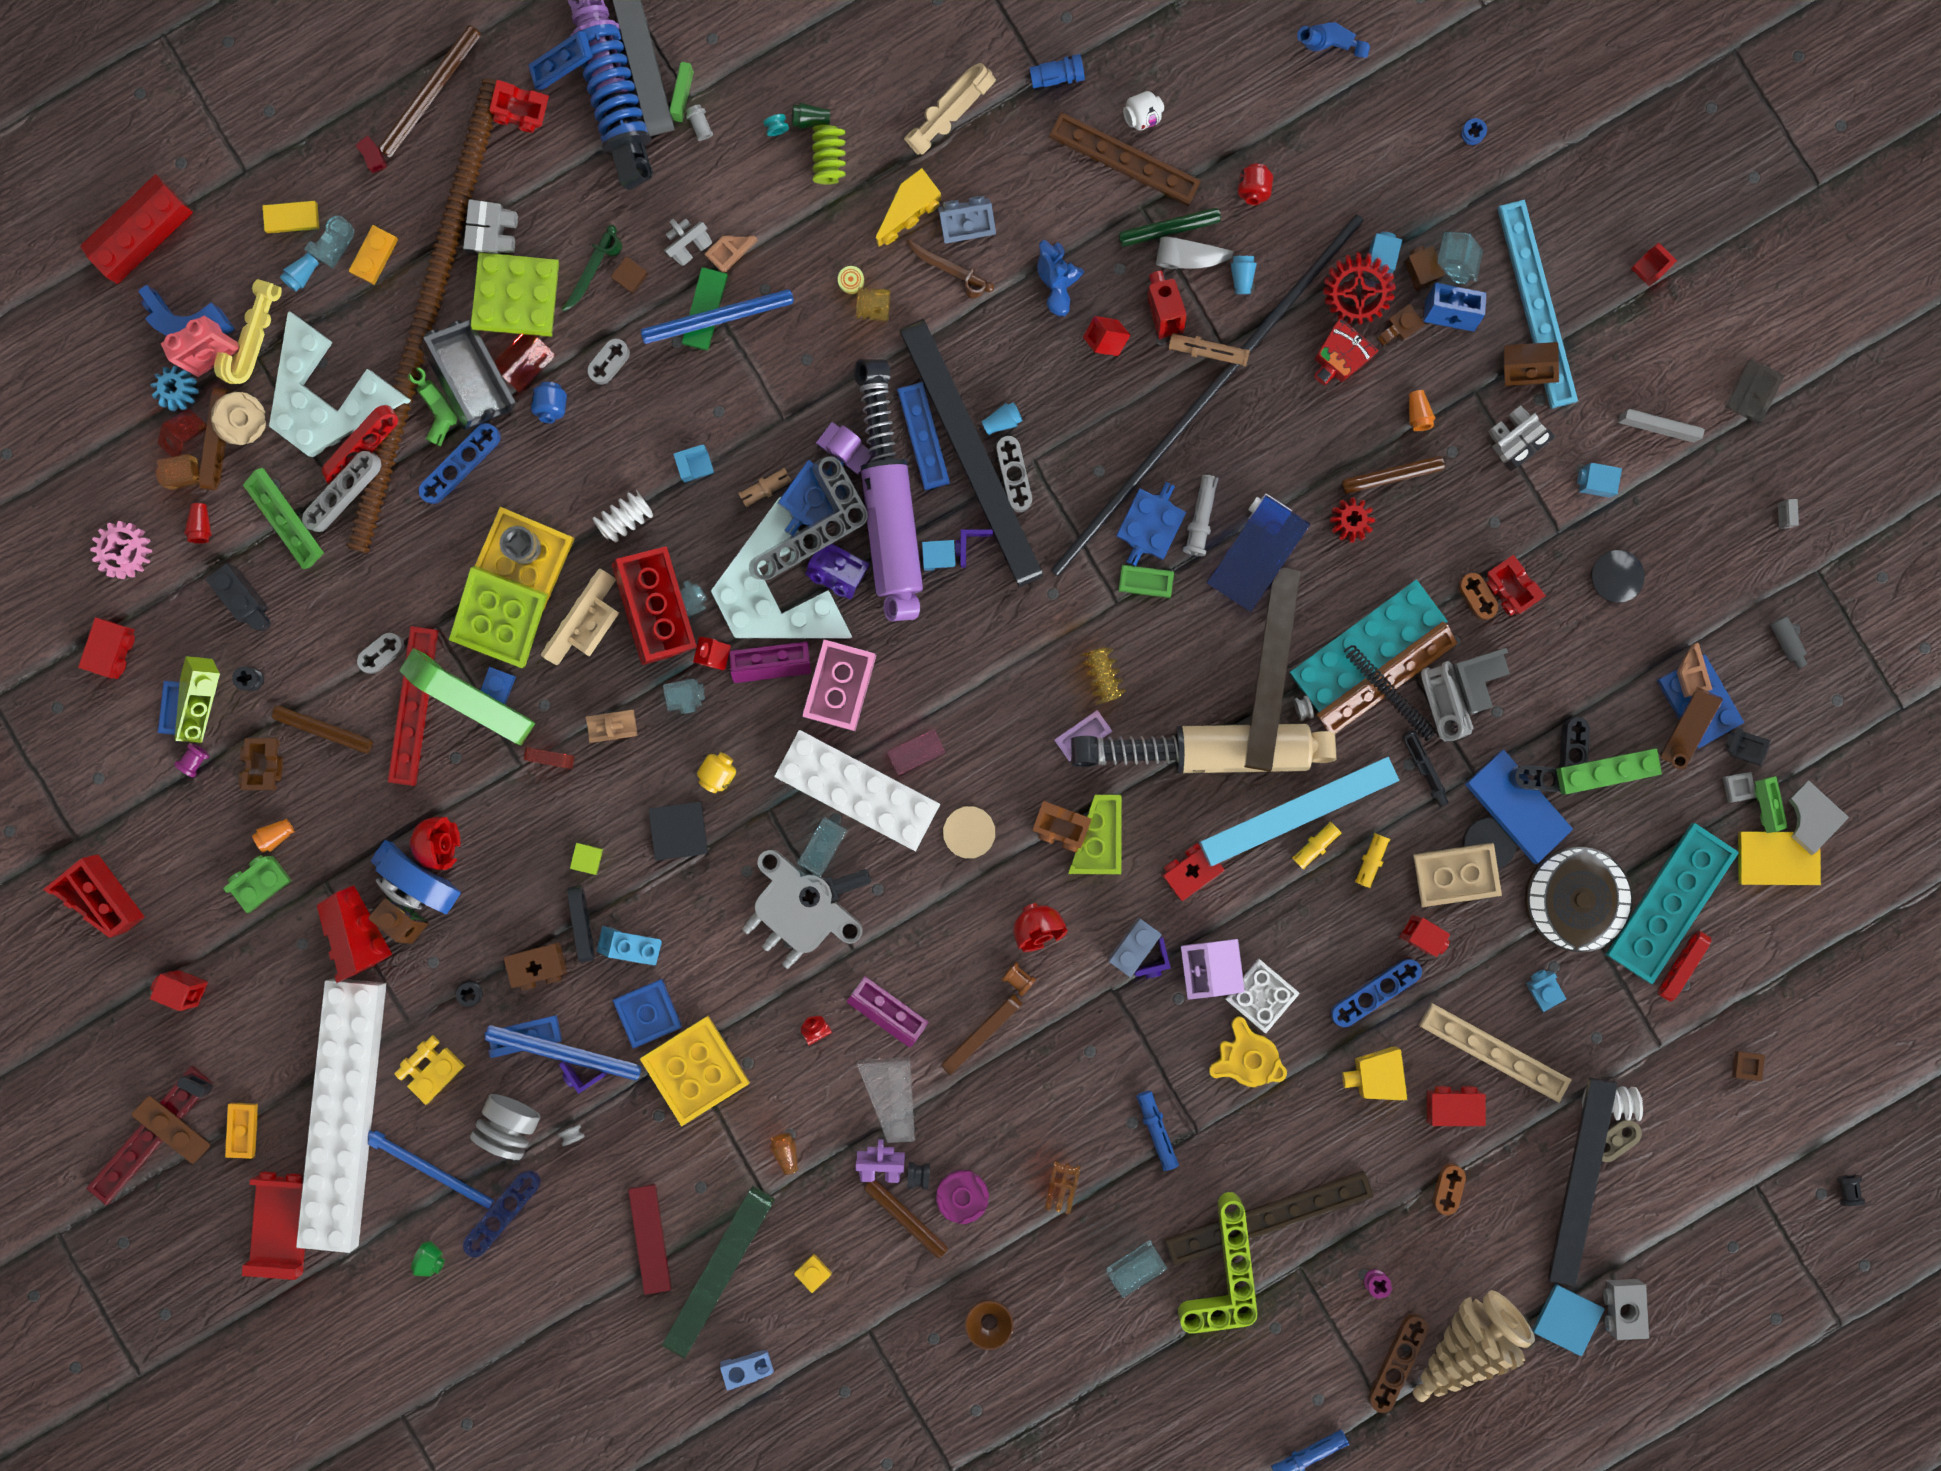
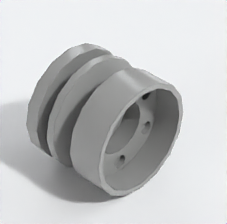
M490 1094L482 1109L483 1115L489 1120L479 1119L475 1124L478 1129L472 1131L470 1139L476 1145L494 1155L512 1160H520L524 1155L523 1148H526L529 1144L528 1139L522 1134L534 1133L541 1116L534 1109L517 1100L498 1094Z

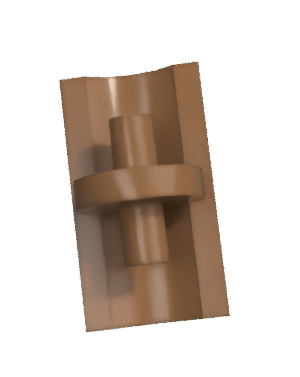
M634 710L586 717L589 743L638 736Z

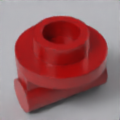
M821 1016L809 1017L801 1026V1033L808 1045L832 1033L830 1026Z

